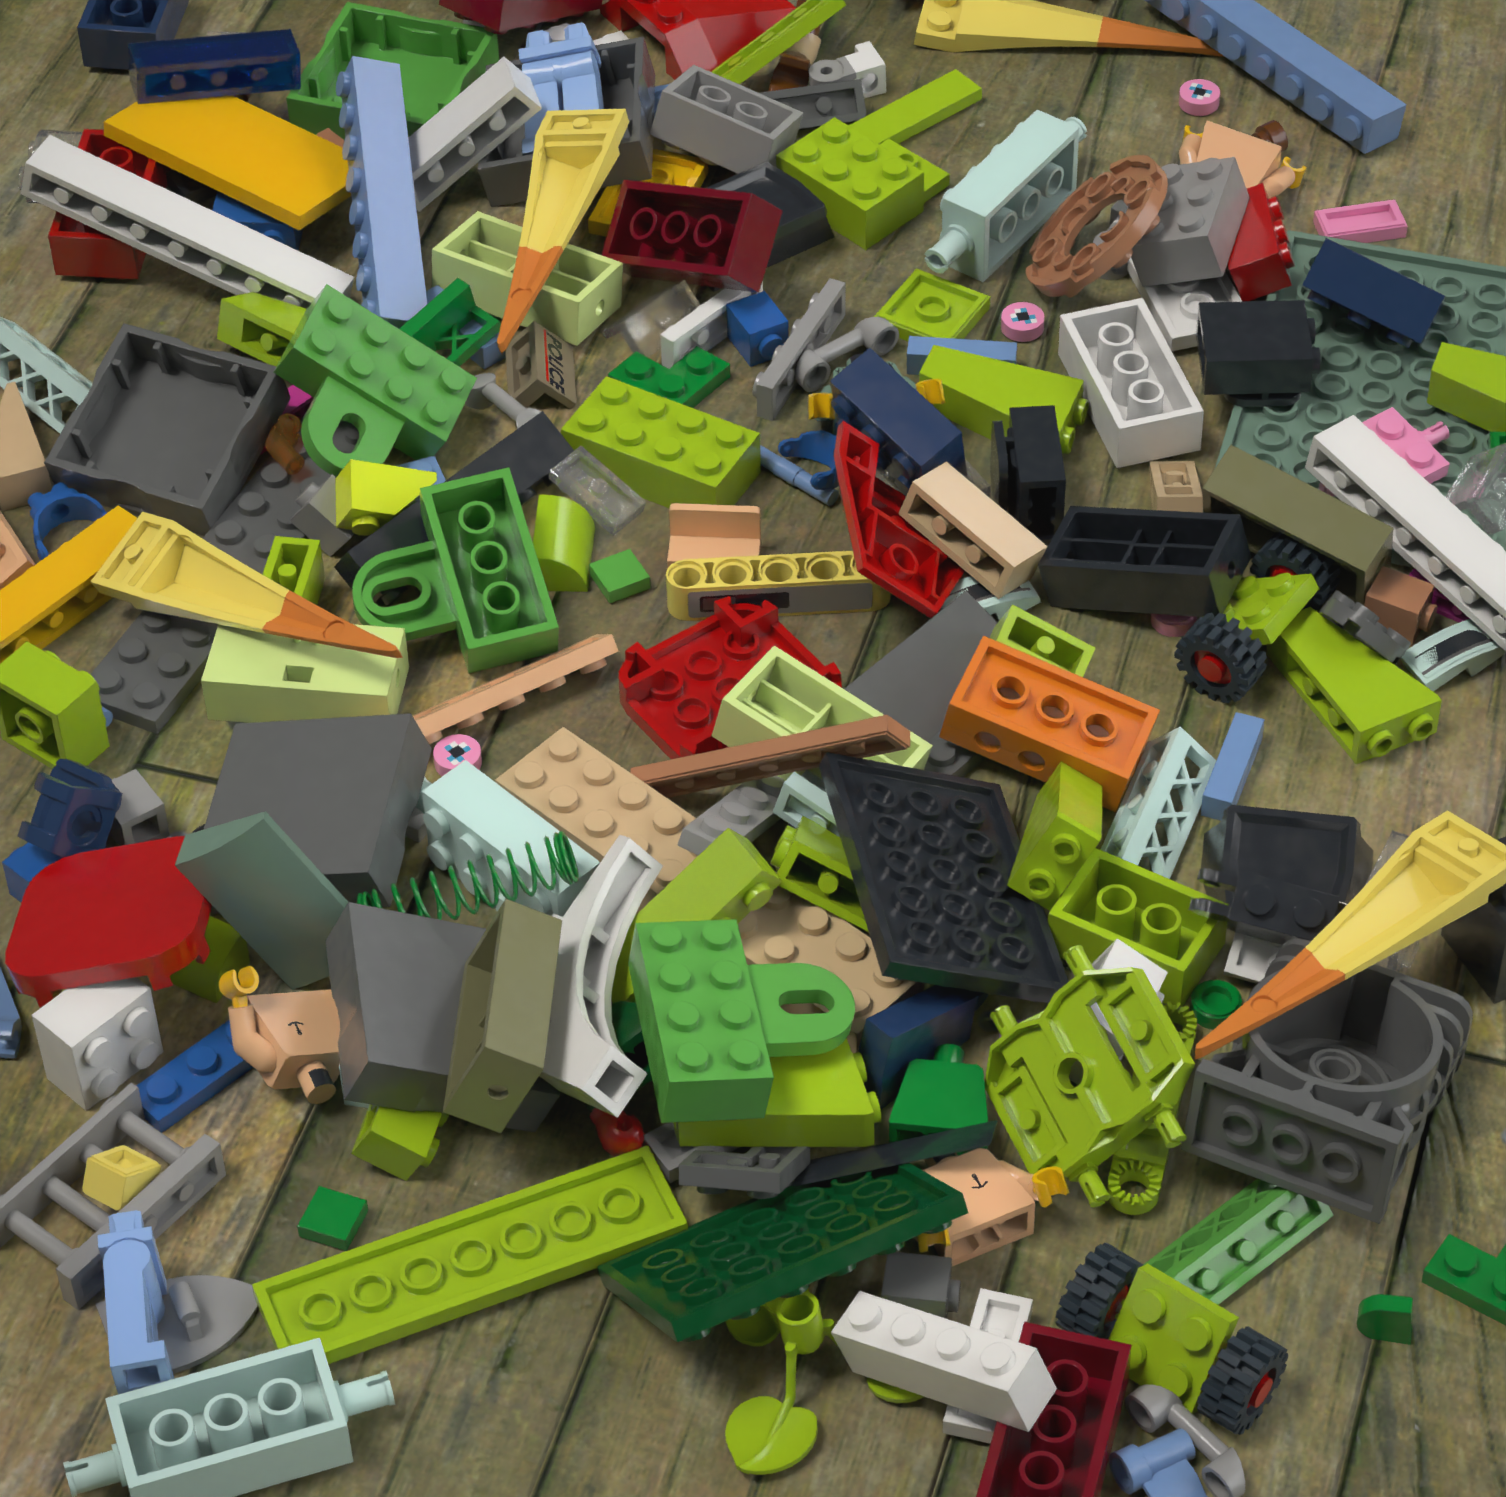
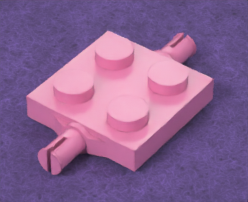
M1393 407L1362 422L1374 431L1394 452L1404 458L1430 484L1447 476L1450 463L1433 447V445L1449 438V429L1446 425L1443 426V422L1439 421L1423 431H1418ZM1321 482L1319 483V490L1333 497L1335 496Z

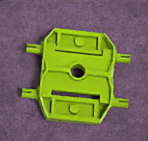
M1077 945L1069 948V952H1064L1063 958L1070 967L1074 978L1054 993L1044 1011L1020 1023H1017L1008 1005L1000 1006L995 1009L996 1012H991L990 1018L995 1023L1001 1038L990 1046L985 1076V1090L1028 1172L1035 1174L1046 1167H1060L1065 1180L1079 1182L1089 1201L1090 1207L1094 1208L1103 1205L1105 1201L1111 1198L1097 1173V1166L1152 1123L1157 1127L1166 1148H1174L1181 1144L1180 1141L1184 1142L1187 1139L1186 1134L1182 1131L1173 1114V1107L1177 1104L1195 1063L1143 969L1126 967L1096 970L1089 961L1083 946ZM1095 1002H1097L1141 1083L1136 1089L1132 1083L1130 1073L1123 1067L1112 1047L1106 1029L1100 1025L1091 1008ZM1079 1060L1083 1067V1078L1081 1083L1074 1088L1069 1076L1071 1066Z

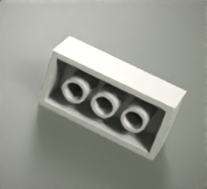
M1143 298L1060 315L1058 355L1070 377L1084 380L1083 398L1089 400L1088 413L1116 468L1199 451L1201 449L1204 410Z

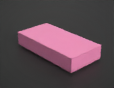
M1396 200L1314 211L1313 223L1318 234L1321 236L1370 243L1405 238L1407 234V224Z

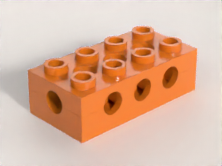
M983 635L949 703L939 737L1043 782H1047L1062 761L1102 785V807L1116 812L1148 744L1160 710Z

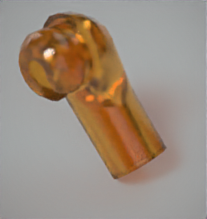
M286 413L282 414L278 419V423L273 425L266 440V449L288 474L293 475L298 473L305 463L304 458L295 450L300 438L298 432L302 428V423L297 416Z

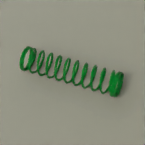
M559 831V833L555 832L553 835L557 859L549 837L546 835L544 837L551 868V886L545 881L538 868L530 843L525 842L524 845L532 874V892L524 884L513 860L510 848H506L505 851L513 881L512 898L503 887L496 872L492 856L488 853L486 858L491 870L494 887L493 904L486 897L478 881L472 860L468 859L467 865L472 876L475 893L474 910L469 906L462 894L453 866L449 865L448 871L456 898V915H453L446 906L439 891L435 874L430 871L429 878L435 892L437 904V919H442L443 908L448 917L458 920L461 913V902L467 911L477 914L480 907V896L486 905L494 909L499 901V889L506 899L515 902L518 896V883L527 895L533 897L537 890V877L546 889L552 891L556 885V870L567 884L577 883L579 880L578 868L566 834L563 831ZM411 877L410 884L416 898L418 916L424 915L431 918L421 900L415 878ZM392 883L391 890L398 912L405 913L396 884ZM376 889L372 890V896L366 891L363 894H358L357 904L382 908Z

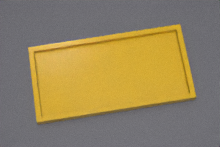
M186 73L179 75L104 121L105 137L297 230H301L352 196L351 192L346 190V177L349 166L348 160L343 159V147Z

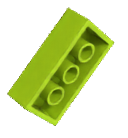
M607 376L561 428L562 436L576 452L564 464L568 470L669 509L672 503L735 505L761 473L759 432Z

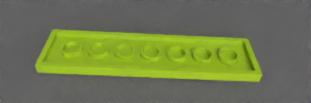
M647 1145L252 1284V1289L276 1350L320 1338L327 1362L331 1364L596 1269L597 1266L626 1253L688 1229V1223Z

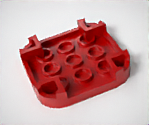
M728 596L714 601V615L646 650L637 641L625 650V661L619 670L618 681L620 704L626 714L670 759H676L729 748L712 737L722 699L773 646L781 649L841 688L842 675L834 662L824 666L779 622L778 607L767 600H764L761 606L750 603L731 604V597Z
M175 836L81 852L61 858L46 866L35 875L24 892L5 952V964L18 994L34 997L39 1008H42L58 996L62 989L148 976L153 990L156 991L173 986L170 975L188 966L193 960L204 964L211 952L204 935L212 905L175 866L185 836Z

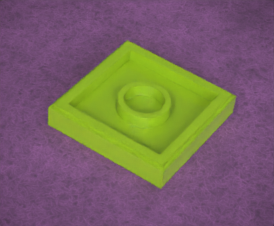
M916 268L874 317L888 320L898 329L899 338L907 342L909 341V336L964 339L990 309L991 297Z

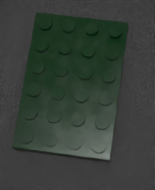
M904 1163L795 1187L792 1186L794 1182L792 1181L776 1197L750 1199L688 1226L686 1230L597 1266L603 1286L676 1342H691L707 1336L711 1332V1327L729 1319L741 1320L753 1316L760 1310V1305L778 1297L791 1298L798 1296L809 1288L810 1283L823 1277L847 1274L857 1267V1262L875 1254L887 1255L894 1253L904 1247L905 1241L922 1233L934 1234L944 1231L952 1225V1220L969 1212L962 1192L916 1166Z

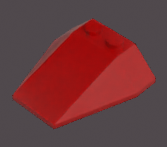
M609 0L600 6V14L622 32L638 25L645 28L665 46L666 73L676 80L693 65L711 72L795 10L796 7L788 0Z
M843 421L838 425L834 461L857 572L929 618H933L965 570L898 514L906 496L875 476L880 444Z

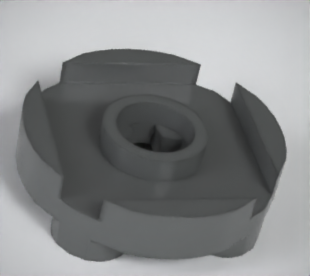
M1337 590L1319 611L1324 617L1395 666L1411 645L1401 634L1390 627L1387 629L1378 622L1380 618L1359 602L1354 603Z

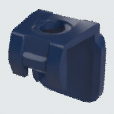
M68 759L57 760L56 766L52 769L50 775L39 772L34 789L41 795L31 823L22 821L17 837L62 857L106 848V841L116 812L121 806L123 794L113 784L112 779L79 762Z

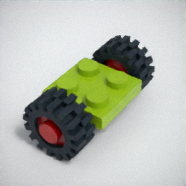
M1276 532L1251 560L1253 564L1250 566V573L1255 576H1246L1240 579L1224 613H1218L1216 617H1214L1213 613H1208L1204 617L1201 616L1178 641L1174 656L1180 660L1176 664L1178 670L1187 671V674L1184 676L1186 682L1189 684L1194 681L1198 685L1195 690L1200 694L1205 690L1208 691V698L1216 701L1219 696L1222 703H1229L1232 699L1234 702H1237L1244 697L1266 670L1267 664L1263 663L1267 658L1266 652L1257 650L1262 645L1272 644L1301 610L1308 607L1313 608L1315 611L1319 610L1336 590L1340 583V578L1337 576L1341 572L1339 566L1332 565L1335 560L1281 532Z
M1108 1243L1099 1244L1096 1246L1094 1253L1090 1251L1087 1254L1085 1264H1079L1075 1270V1278L1073 1281L1069 1280L1065 1287L1068 1289L1067 1293L1061 1296L1059 1301L1061 1307L1056 1311V1318L1058 1319L1056 1325L1062 1330L1131 1344L1129 1379L1141 1386L1157 1385L1170 1390L1179 1397L1183 1406L1192 1414L1199 1411L1236 1435L1243 1434L1245 1429L1248 1430L1253 1425L1254 1418L1258 1419L1263 1413L1264 1405L1269 1404L1271 1401L1273 1390L1278 1388L1281 1382L1279 1376L1285 1372L1287 1366L1285 1362L1288 1359V1353H1286L1288 1350L1249 1326L1238 1330L1236 1337L1232 1336L1239 1320L1238 1316L1150 1264L1144 1265Z

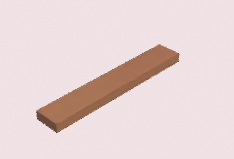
M883 715L633 767L630 773L666 798L817 768L826 752L866 758L905 750L910 747V731L889 715Z

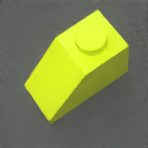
M350 459L335 478L336 528L349 529L355 534L364 536L373 534L420 500V488L433 485L437 481V473Z

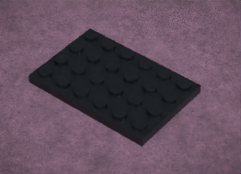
M830 752L825 753L819 764V769L882 976L1049 1003L1054 993L1069 981L1043 907L1007 886L1020 847V841L1000 784Z

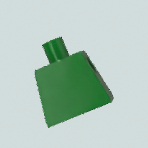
M942 1044L936 1047L933 1060L915 1059L909 1062L889 1119V1143L988 1122L983 1068L977 1064L964 1063L965 1052L954 1044ZM970 1149L956 1153L958 1156H960L975 1149Z

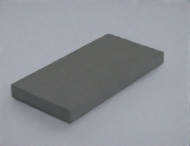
M965 591L850 683L844 690L882 714L889 715L902 726L928 741L942 729L949 703L983 635L990 638L997 622Z

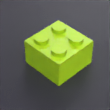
M28 641L25 642L0 663V732L2 740L51 769L56 766V762L59 759H68L88 766L110 746L106 730V718L102 710L99 695L100 688L97 681L88 672L78 671L62 662L53 652L43 651Z

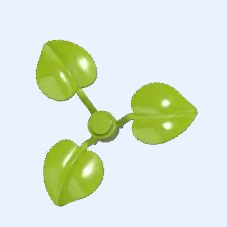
M809 1289L795 1297H778L760 1305V1310L748 1318L725 1321L731 1335L736 1340L750 1346L766 1345L781 1333L786 1352V1393L783 1403L770 1396L751 1398L734 1409L726 1424L725 1436L729 1452L737 1470L743 1473L765 1475L788 1469L807 1456L817 1439L818 1422L814 1412L802 1407H793L796 1399L797 1354H810L817 1350L827 1335L836 1345L837 1343L831 1334L835 1327L833 1319H822L818 1299L809 1292ZM867 1377L870 1391L885 1401L908 1403L925 1397Z

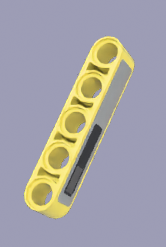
M853 551L684 559L671 564L666 572L667 608L674 618L684 621L704 620L714 615V601L728 596L731 597V604L750 603L761 606L762 602L767 600L778 607V616L877 611L886 607L891 600L890 592L857 572Z

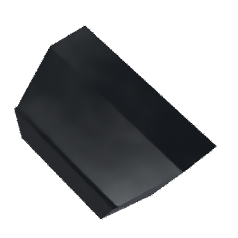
M768 162L759 164L707 187L708 189L753 193L783 210L766 268L835 238L826 217L828 211L825 204L799 180ZM709 287L713 292L722 289L717 287Z
M1230 805L1224 810L1221 822L1204 833L1201 869H1212L1237 876L1240 875V871L1340 896L1339 902L1348 904L1371 880L1374 850L1361 837V824L1355 817ZM1204 885L1208 896L1225 902L1229 906L1232 905L1234 892Z

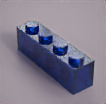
M291 29L128 43L129 77L138 104L301 89L300 51Z

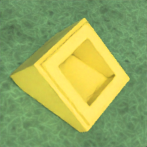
M121 1145L87 1158L82 1189L89 1197L115 1210H121L160 1173L161 1165L157 1161L125 1145Z

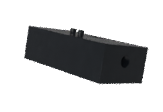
M1070 506L1038 563V568L1051 607L1204 617L1208 613H1213L1214 617H1216L1218 613H1224L1251 559V553L1239 514Z

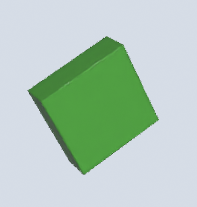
M631 549L589 564L591 578L609 603L651 588L650 576Z

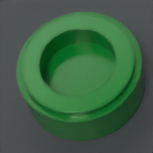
M1204 981L1197 985L1192 992L1190 1012H1194L1199 1025L1214 1030L1241 1007L1242 997L1238 989L1226 981Z

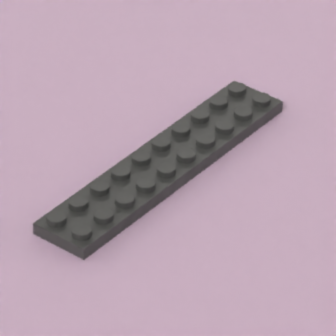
M306 413L202 538L260 574H263L275 536L309 539L290 522V519L301 507L295 500L311 482L320 486L331 476L315 464L304 447L301 428ZM341 421L333 434V444L343 453H352L359 439V432L352 423ZM143 610L90 674L99 685L101 705L112 712L114 719L158 735L201 681L218 624Z

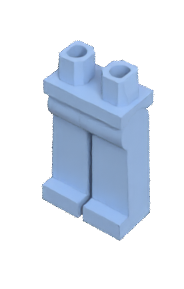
M582 22L568 25L564 29L565 40L552 42L549 32L543 30L529 32L527 34L526 48L519 49V60L523 63L522 72L531 78L542 107L539 112L525 122V139H522L523 156L533 154L535 135L547 111L604 109L599 68H601L600 55L585 24Z
M137 1210L108 1216L110 1233L97 1235L98 1249L104 1269L110 1369L118 1394L175 1379L164 1340L159 1341L157 1324L161 1321L165 1312L162 1295L168 1294L167 1282L152 1227H144L141 1211Z

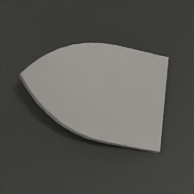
M210 1275L182 1276L166 1280L168 1294L162 1295L165 1312L163 1318L157 1324L159 1341L164 1340L173 1374L192 1368L216 1356L244 1332L259 1310L251 1284L236 1279ZM105 1300L96 1303V1308L108 1337Z

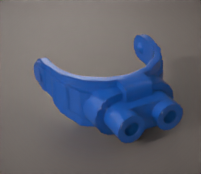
M824 430L802 433L799 438L785 439L779 443L778 452L784 457L812 459L831 468L830 471L817 472L812 476L810 484L814 489L827 490L839 486L834 461L837 435Z
M63 482L55 484L51 491L45 494L36 492L30 495L28 505L31 507L30 515L34 521V543L40 561L49 555L42 542L51 529L61 523L72 520L96 521L107 514L102 505L87 494H80L74 488H69Z

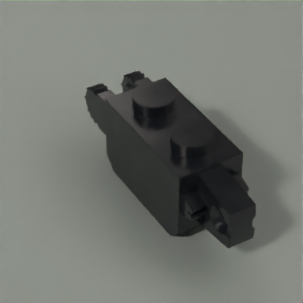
M1204 868L1199 869L1197 880L1208 887L1234 892L1232 905L1217 903L1206 898L1191 899L1189 910L1197 915L1227 922V929L1236 933L1283 945L1288 940L1296 938L1312 941L1344 909L1346 904L1339 902L1340 896L1240 871V875L1237 876Z

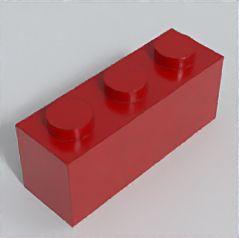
M1263 183L1247 188L1250 199L1228 260L1230 273L1242 301H1250L1292 286L1289 268L1295 267V262L1288 245L1290 240L1283 220H1285L1277 196L1269 198Z

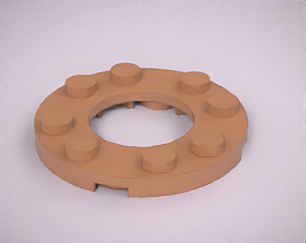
M1134 155L1110 164L1112 173L1104 172L1095 179L1090 177L1068 196L1051 215L1030 249L1029 253L1033 256V264L1026 267L1028 280L1042 294L1049 297L1066 295L1069 298L1077 295L1085 286L1101 277L1112 267L1117 269L1126 264L1133 254L1132 248L1142 236L1150 233L1158 225L1160 217L1157 214L1166 197L1168 178L1164 170L1152 158L1146 155ZM1124 199V203L1128 206L1127 211L1124 213L1120 210L1118 213L1120 218L1116 225L1108 232L1102 233L1099 236L1104 242L1098 246L1095 243H1090L1079 250L1075 256L1070 254V250L1075 244V238L1081 229L1093 222L1106 206Z

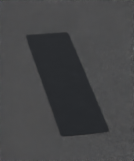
M994 1120L811 1159L810 1164L794 1179L792 1186L805 1185L988 1146L992 1142L998 1121Z

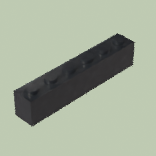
M542 411L445 482L509 467L521 507H523L537 495L533 488L542 482L547 487H550L568 472L564 464L576 452ZM420 500L350 549L334 566L351 589H353V583L360 568L374 556L387 551L429 542L421 517ZM401 586L380 591L373 597V601L377 604L382 600L388 606L404 594L408 588Z

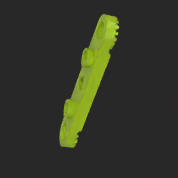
M1166 1001V1005H1163L1171 1021L1180 1024L1184 1028L1183 1032L1179 1031L1178 1034L1192 1057L1197 1032V1018H1195L1193 1011H1189L1188 1006L1182 1007L1179 1002H1176V1005H1174L1171 1001ZM1133 1071L1132 1083L1136 1089L1141 1083ZM1183 1092L1177 1104L1173 1107V1114L1176 1120L1178 1118ZM1154 1123L1113 1155L1107 1183V1192L1111 1196L1109 1202L1116 1210L1128 1215L1147 1213L1156 1206L1159 1200L1170 1148H1166L1165 1142ZM1128 1181H1137L1145 1185L1147 1189L1145 1194L1142 1192L1139 1197L1138 1194H1134V1197H1131V1193L1125 1195V1191H1121L1120 1186Z

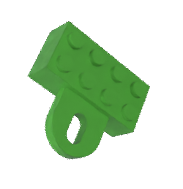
M328 284L324 286L306 309L273 372L314 397L302 422V441L308 455L315 464L335 477L339 475L350 459L382 464L388 457L392 447L397 448L415 460L433 457L446 443L477 380V377ZM341 421L352 423L359 432V439L352 453H343L333 444V434Z
M509 467L420 488L421 517L429 542L378 554L368 560L355 577L352 589L353 607L362 625L405 628L406 641L455 630L468 674L558 651L559 626ZM405 585L415 586L421 591V595L416 600L395 606L381 607L373 601V597L378 592Z
M737 919L635 924L628 967L661 1123L764 1118L774 1079L769 1057L805 1056L826 1053L841 1045L849 1035L855 1014V1001L848 986L832 972L816 965L806 963L747 965ZM817 1003L825 1006L829 1012L791 1014L784 1011L780 1006L785 1004Z

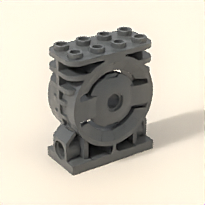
M1296 938L1285 942L1279 949L1276 958L1269 965L1265 978L1260 980L1251 991L1247 1001L1278 974L1311 941ZM1374 964L1235 1039L1231 1052L1214 1054L1211 1061L1203 1058L1195 1071L1184 1130L1187 1139L1182 1142L1181 1150L1380 1224L1387 1211L1391 1191L1405 1167L1407 1155L1422 1136L1427 1115L1440 1103L1445 1090L1448 1089L1455 1072H1457L1464 1059L1473 1022V1011L1469 1003L1453 991Z

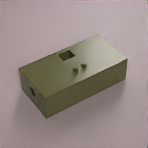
M1233 445L1229 446L1202 488L1203 513L1239 514L1251 552L1257 554L1276 532H1281L1335 560L1332 565L1339 566L1341 572L1337 576L1340 578V583L1336 590L1347 596L1354 603L1359 602L1364 605L1366 594L1383 566L1391 567L1393 527Z
M505 899L465 962L443 1107L444 1113L501 1133L543 1071L562 927L561 919Z

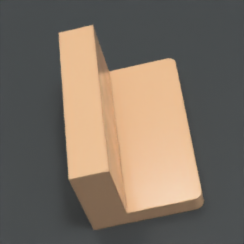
M672 503L670 505V541L667 569L676 561L684 559L761 555V509L758 506Z

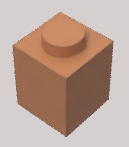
M1384 566L1367 592L1364 603L1365 607L1380 618L1378 620L1380 624L1387 629L1390 627L1401 634L1411 643L1410 646H1413L1421 630L1426 632L1430 630L1438 608L1437 605L1431 604L1435 587L1433 584Z

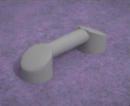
M866 318L860 321L854 330L814 351L810 348L806 349L798 360L795 370V381L807 392L816 391L826 383L830 376L831 369L828 362L861 345H864L867 349L871 348L879 356L885 355L896 345L899 331L884 318Z
M493 373L475 375L477 380L465 402L468 407L473 409H485L494 404L516 422L517 429L541 412L534 408L524 407L496 384V376Z
M1142 1385L1126 1396L1125 1405L1130 1416L1146 1432L1152 1433L1168 1421L1176 1429L1182 1428L1189 1434L1194 1446L1211 1461L1202 1469L1201 1473L1206 1487L1214 1497H1241L1245 1493L1244 1471L1235 1449L1226 1446L1186 1409L1177 1395L1161 1386Z

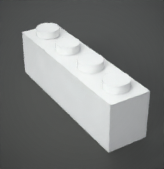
M502 57L408 137L416 209L419 212L542 109L531 78L507 58Z
M862 1291L858 1292L831 1331L852 1372L1027 1432L1030 1431L1057 1389L1037 1348Z

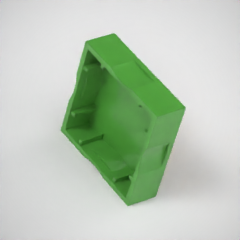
M347 2L326 34L322 49L307 64L286 97L289 122L315 135L329 128L345 140V128H341L339 125L342 99L336 94V82L339 73L346 71L352 56L400 64L408 137H410L486 72V65L495 64L499 61L497 34L490 33L480 26L448 20L418 18L399 11Z

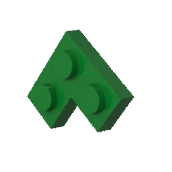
M696 346L670 369L635 351L608 373V377L694 408L730 378L731 373L730 363Z
M1448 1234L1425 1267L1422 1283L1506 1326V1244L1496 1258Z

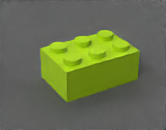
M835 117L776 155V167L799 180L825 204L828 211L826 217L831 229L864 250H867L924 211V172Z
M1095 848L1049 912L1048 924L1062 959H1064V952H1069V948L1081 945L1092 964L1118 938L1168 972L1159 989L1165 995L1162 1003L1166 1004V1001H1171L1172 1004L1176 1005V1002H1179L1183 1007L1224 946L1227 931V922L1197 915L1189 910L1191 899L1206 898L1217 903L1229 904Z

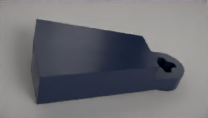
M934 985L866 1018L858 1052L861 1053L865 1064L867 1081L864 1082L866 1092L874 1091L876 1093L880 1110L897 1098L909 1062L915 1059L933 1060L934 1051L939 1045L954 1044L960 1047L970 1039L974 1012L984 1003L989 994Z

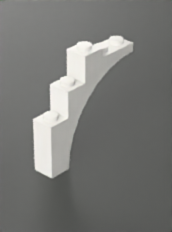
M622 835L618 836L564 916L562 917L554 913L552 915L562 920L545 1063L544 1069L539 1075L558 1091L615 1117H619L647 1075L644 1070L626 1057L616 1039L612 1024L611 993L615 970L628 929L643 898L663 867L662 864L633 840Z

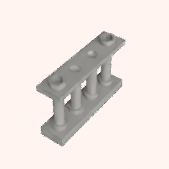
M133 1083L127 1085L116 1096L108 1098L94 1116L9 1191L0 1195V1248L14 1235H17L57 1264L56 1272L63 1300L77 1310L83 1307L105 1286L103 1262L98 1249L97 1235L110 1233L108 1217L110 1215L70 1187L71 1184L85 1173L88 1157L112 1149L126 1135H129L170 1164L169 1167L118 1212L141 1211L144 1227H152L155 1240L226 1176L220 1143L207 1134L199 1138L191 1147L183 1148L144 1121L145 1117L139 1088ZM54 1201L95 1230L96 1233L79 1248L72 1249L32 1219Z

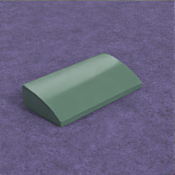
M266 811L185 835L175 863L177 869L292 990L330 976L326 939L348 904V901Z

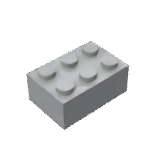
M693 65L662 90L650 135L661 139L670 148L684 149L699 156V159L706 164L720 165L734 171L737 175L764 162H768L776 167V155L795 143L804 113Z
M1208 158L1201 162L1181 165L1173 163L1162 166L1161 168L1168 178V188L1164 202L1157 214L1160 217V221L1150 233L1142 236L1132 248L1133 254L1131 259L1142 287L1223 277L1250 199L1236 158Z

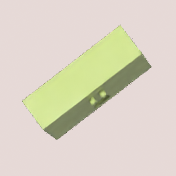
M477 211L432 249V287L439 285L442 289H445L454 280L459 278L470 285L476 306L489 314L503 318L513 278L522 227ZM568 243L520 325L528 327L535 321L565 342L578 346L621 307L623 263Z
M218 624L201 679L208 720L253 723L397 714L409 670L405 628L354 624L395 645L401 652L402 658H392Z
M773 646L722 699L712 737L728 747H734L883 716L884 714L781 649ZM910 731L909 748L862 759L924 770L933 745ZM819 767L807 769L822 779ZM806 770L797 771L796 773L801 776ZM792 773L778 775V777L786 781Z

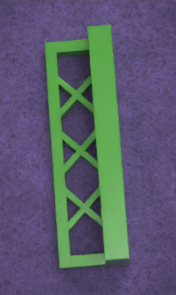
M1257 1178L1145 1264H1150L1218 1305L1334 1215L1327 1204Z

